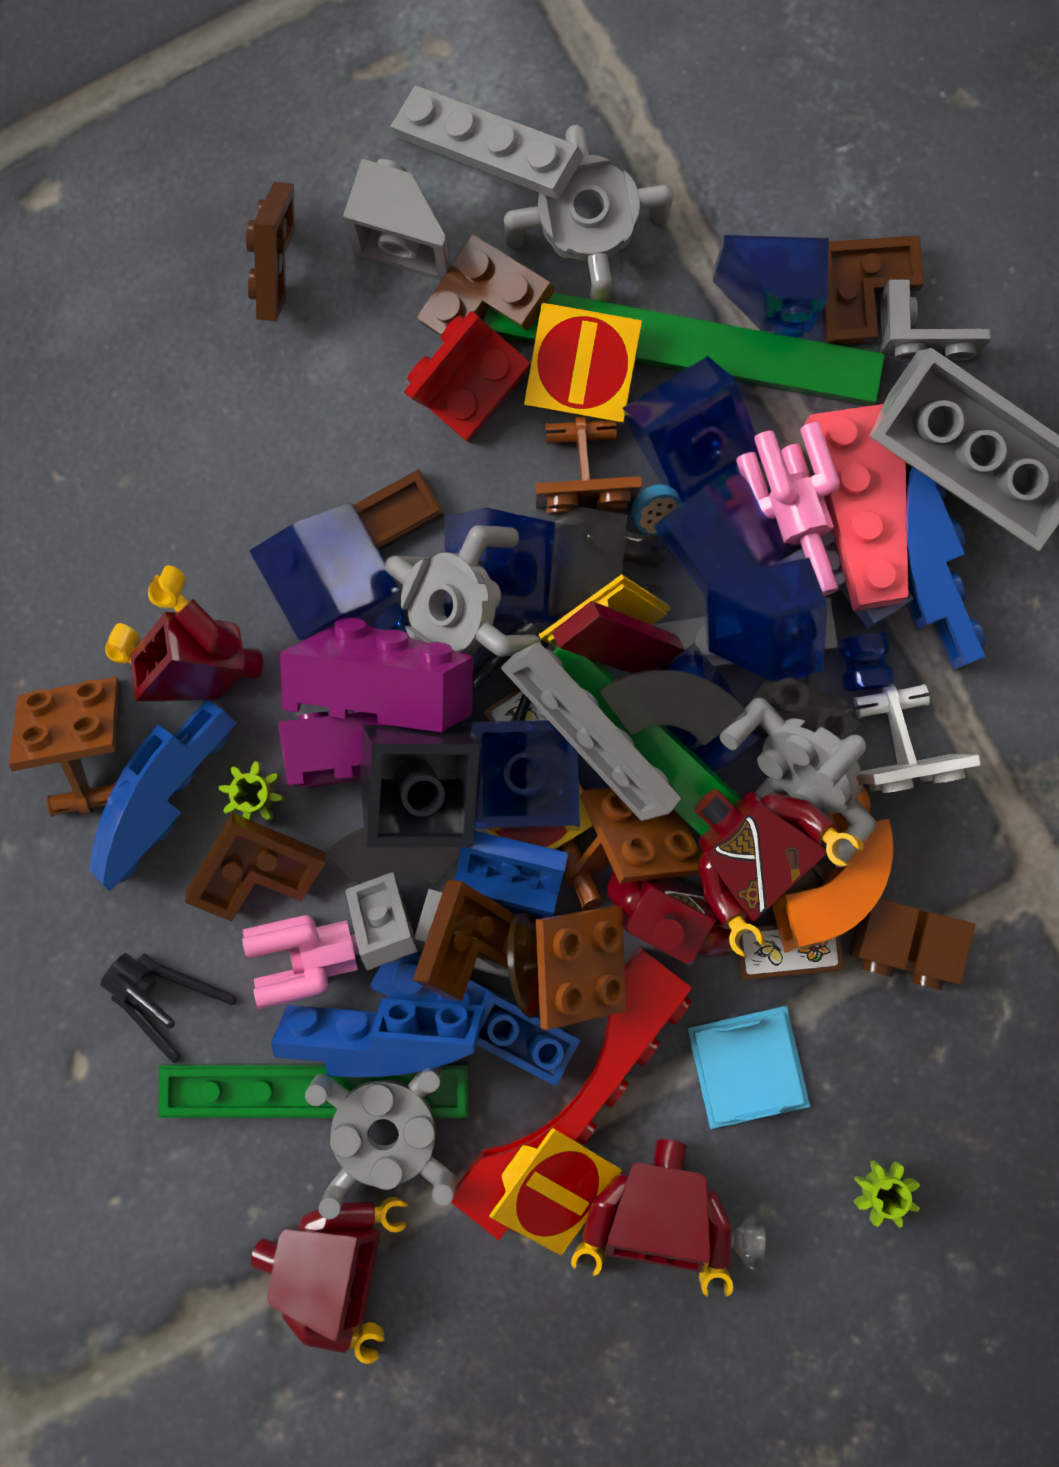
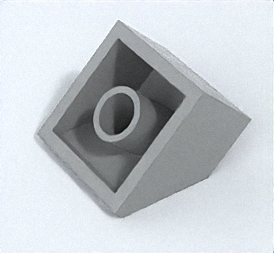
M361 159L343 215L354 255L442 280L450 268L446 236L412 173L407 172L402 165L391 160L379 159L376 163Z

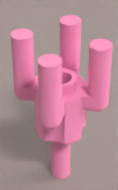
M812 422L800 429L815 473L812 477L800 444L789 445L780 451L774 431L762 432L756 435L754 440L772 492L770 494L768 492L755 452L745 453L736 459L754 515L760 522H768L776 518L784 543H790L791 546L802 545L818 596L832 594L838 590V586L821 536L828 534L834 528L824 496L835 492L839 487L840 481L819 422Z
M302 915L243 929L244 938H242L246 959L289 949L293 967L292 970L254 978L255 989L253 990L258 1010L322 995L328 989L327 977L358 970L355 955L360 953L355 934L350 935L347 920L316 927L315 920L311 916ZM409 921L410 926H411V930H412V934H413V937H414V933H413L411 921Z

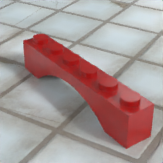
M638 947L624 965L626 1011L608 1015L603 1045L595 1066L579 1093L557 1116L536 1131L508 1144L483 1149L455 1185L451 1203L498 1241L508 1229L514 1234L516 1233V1231L495 1221L489 1215L506 1193L501 1175L520 1148L525 1145L537 1149L552 1127L583 1146L597 1127V1124L592 1121L603 1104L609 1108L614 1106L629 1085L623 1078L635 1062L641 1067L648 1062L660 1045V1041L655 1036L667 1021L675 1025L692 1002L687 997L692 987L641 947Z

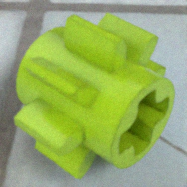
M256 761L252 764L250 773H244L240 768L233 766L231 772L235 779L231 785L219 786L220 791L229 794L231 801L223 811L227 814L235 813L238 810L243 811L242 817L254 821L255 813H260L266 820H273V813L269 808L273 805L274 801L283 802L286 799L283 795L276 794L273 786L280 780V774H270L266 778L261 776L263 771L262 763ZM247 783L257 786L262 785L263 789L257 794L261 801L258 805L243 801L242 798L248 794L245 787Z
M873 1160L871 1161L872 1171L865 1178L861 1176H855L854 1178L862 1187L863 1193L862 1196L854 1200V1204L859 1210L873 1207L869 1220L874 1226L879 1227L883 1219L887 1218L891 1219L901 1228L903 1227L902 1217L909 1210L919 1212L920 1208L912 1201L911 1192L916 1191L920 1184L914 1178L900 1180L904 1173V1166L899 1162L894 1161L888 1171ZM892 1187L896 1191L893 1199L884 1197L881 1200L877 1196L880 1188L889 1190Z

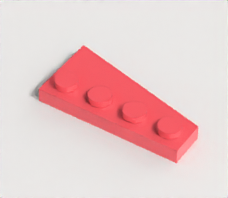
M883 404L811 414L804 423L805 425L812 422L820 423L840 481L838 489L824 496L834 526L832 532L853 611L900 604L908 597L906 462L869 438Z

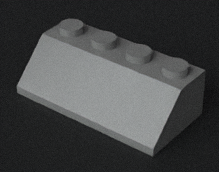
M933 348L917 351L889 392L869 438L1034 550L1040 551L1059 524V435Z

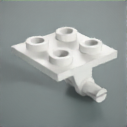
M925 684L897 690L893 685L884 687L882 693L854 697V706L874 703L872 707L855 710L859 719L882 713L888 715L897 760L895 765L863 770L858 774V782L869 784L870 791L881 790L882 793L910 789L914 787L912 778L920 777V782L933 781V783L965 778L964 768L981 765L979 755L948 754L916 760L902 710L929 705V696L909 699L910 696L929 693Z

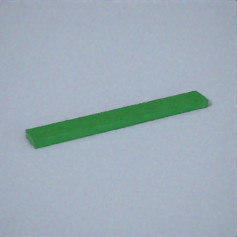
M553 293L547 304L642 320L634 363L865 406H873L877 401L885 356L883 353L559 293ZM490 308L486 311L484 322L502 338L535 344L540 314L527 332Z

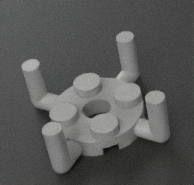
M572 125L566 131L565 141L578 145L583 154V159L561 197L557 200L539 193L538 206L507 212L504 216V240L509 248H520L524 243V230L541 227L545 238L559 256L588 261L591 276L590 299L609 302L612 278L608 257L624 249L629 244L636 229L639 210L651 208L650 219L653 223L664 224L667 222L673 201V191L667 185L637 189L632 177L625 170L623 173L620 169L610 164L609 159L602 156L589 155L585 130L579 125ZM591 197L601 203L603 211L595 218L585 219L576 213L574 206L580 199Z
M476 525L470 529L460 553H437V555L432 557L391 556L387 559L385 563L386 571L403 584L401 609L408 610L411 626H405L409 638L426 643H446L452 647V650L468 655H473L483 645L500 657L512 656L537 642L541 644V640L537 635H504L492 626L495 609L500 604L501 591L499 586L490 580L487 572L480 565L479 560L485 547H515L519 541V534L515 528ZM447 592L453 600V611L449 618L445 616V610L442 605L443 597Z
M763 698L752 700L720 734V740L727 748L735 750L759 724L769 734L764 742L763 752L757 758L760 769L769 777L765 779L755 792L764 797L770 793L781 794L786 791L792 797L808 800L823 813H841L851 824L844 833L853 834L864 843L876 828L875 819L856 799L861 793L863 785H857L856 777L861 772L857 760L866 750L865 740L859 735H851L840 740L822 727H819L814 733L800 727L805 720H784L767 700ZM844 840L840 843L838 852L842 859L849 861L858 849L849 840Z
M442 1066L419 1071L409 1084L392 1079L369 1081L358 1085L350 1092L327 1074L322 1073L314 1077L305 1092V1099L312 1106H319L326 1100L337 1109L331 1126L330 1146L342 1167L341 1171L327 1187L319 1204V1213L323 1218L333 1219L339 1214L344 1199L358 1181L380 1189L389 1190L409 1181L418 1173L434 1185L432 1199L437 1205L445 1206L452 1201L456 1179L450 1170L431 1156L435 1144L436 1126L431 1106L425 1098L428 1093L434 1092L439 1087L443 1072ZM380 1119L393 1122L398 1129V1139L390 1145L376 1143L371 1138L369 1132L370 1125Z

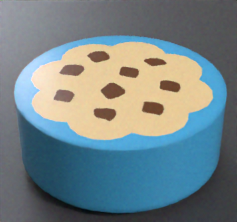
M654 485L644 489L634 499L631 507V514L638 529L650 537H660L674 531L682 522L685 513L684 505L677 492L667 485Z

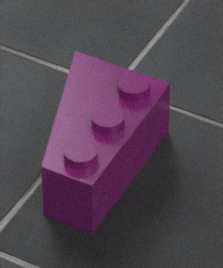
M343 618L337 620L334 626L280 652L283 711L298 713L303 704L329 707V717L341 719L347 718L348 710L377 714V724L435 732H444L472 714L473 656L454 651L446 643H426L409 638L406 632L400 630L384 631L366 626V622L361 619Z
M349 710L346 719L329 717V712H314L298 716L299 720L278 722L287 785L298 789L361 781L363 725H385L377 724V714Z

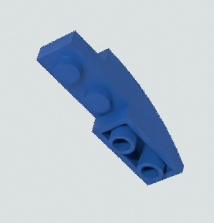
M913 467L906 474L908 590L914 598L907 607L916 631L935 624L952 668L955 670L986 657L982 649L986 644L982 628L977 620L969 618L963 600L966 599V592L962 580L956 572H950L948 567L949 564L965 555L962 548L965 545V537L959 522L955 518L950 519L943 503L946 497L945 489Z
M205 700L174 735L157 724L138 747L115 784L99 821L89 867L92 874L109 891L118 882H124L129 879L137 870L140 858L153 844L161 842L170 834L174 827L175 819L181 812L168 799L173 793L180 792L189 785L194 778L195 769L209 754L216 753L226 744L230 736L229 731L237 724L224 710L209 700Z
M419 951L380 966L370 985L372 989L391 999L484 1006L485 1016L476 1045L557 1086L581 1041L578 1037L561 1027L549 1030L541 1029L540 1017H526L516 1001L470 977L463 1001L448 1000L413 981L422 954Z
M382 998L377 1012L286 1005L271 1041V1046L275 1058L324 1062L328 1076L383 1077L409 1074L452 1063L474 1053L485 1016L484 1006L388 998Z

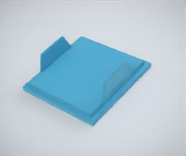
M787 1006L687 1028L710 1129L810 1107Z

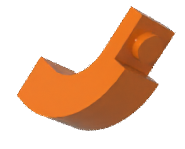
M862 786V791L856 799L870 813V799L866 789ZM841 813L828 814L829 818L837 824L838 833H844L851 825ZM889 819L876 821L875 830L863 843L864 849H858L848 861L851 866L838 867L834 865L828 879L819 888L785 895L772 904L784 953L806 949L835 938L856 926L874 908L887 885L891 872L893 836Z

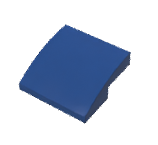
M474 830L473 847H461L458 868L454 881H463L515 915L529 913L535 920L553 917L568 853Z

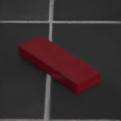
M594 601L587 603L552 632L559 648L644 679L649 678L685 651L677 635Z

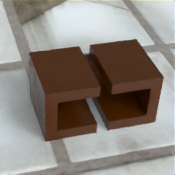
M879 899L868 915L857 924L849 955L864 959L863 970L892 977L894 968L914 972L912 983L943 990L945 981L961 985L976 924Z

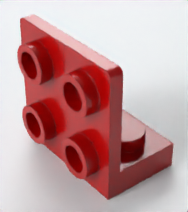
M470 311L464 318L459 315L449 323L440 338L444 343L431 359L425 356L413 367L407 377L410 384L404 391L412 400L429 408L467 442L471 441L531 368V363L473 311Z

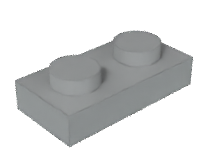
M394 872L345 890L360 957L367 970L385 963L394 962L401 957L417 952L400 886Z

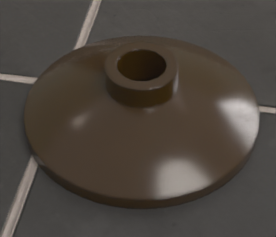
M520 913L513 918L508 933L507 961L509 977L514 997L522 1013L528 1018L540 1017L536 920L529 913Z

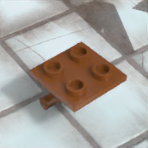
M585 416L575 417V422L545 423L547 445L576 442L580 480L536 483V509L546 508L547 515L550 516L577 513V506L597 504V512L627 510V503L633 502L638 497L642 488L641 476L591 480L589 477L587 441L617 440L616 421H586Z
M117 676L100 680H86L79 684L47 690L39 689L17 695L8 763L11 771L60 762L73 790L72 792L57 795H47L46 806L51 817L79 811L81 815L92 814L94 808L106 806L108 798L117 783L90 788L81 762V758L115 752L120 687Z
M611 788L584 790L580 795L598 835L583 855L581 854L577 841L574 838L556 848L559 851L568 853L565 866L566 871L563 875L567 885L575 888L583 910L595 909L603 903L593 877L609 864H611L621 884L699 875L698 862L702 856L686 821L674 809L669 814L641 821Z
M610 906L536 919L540 1028L549 1030L625 1012L622 907Z

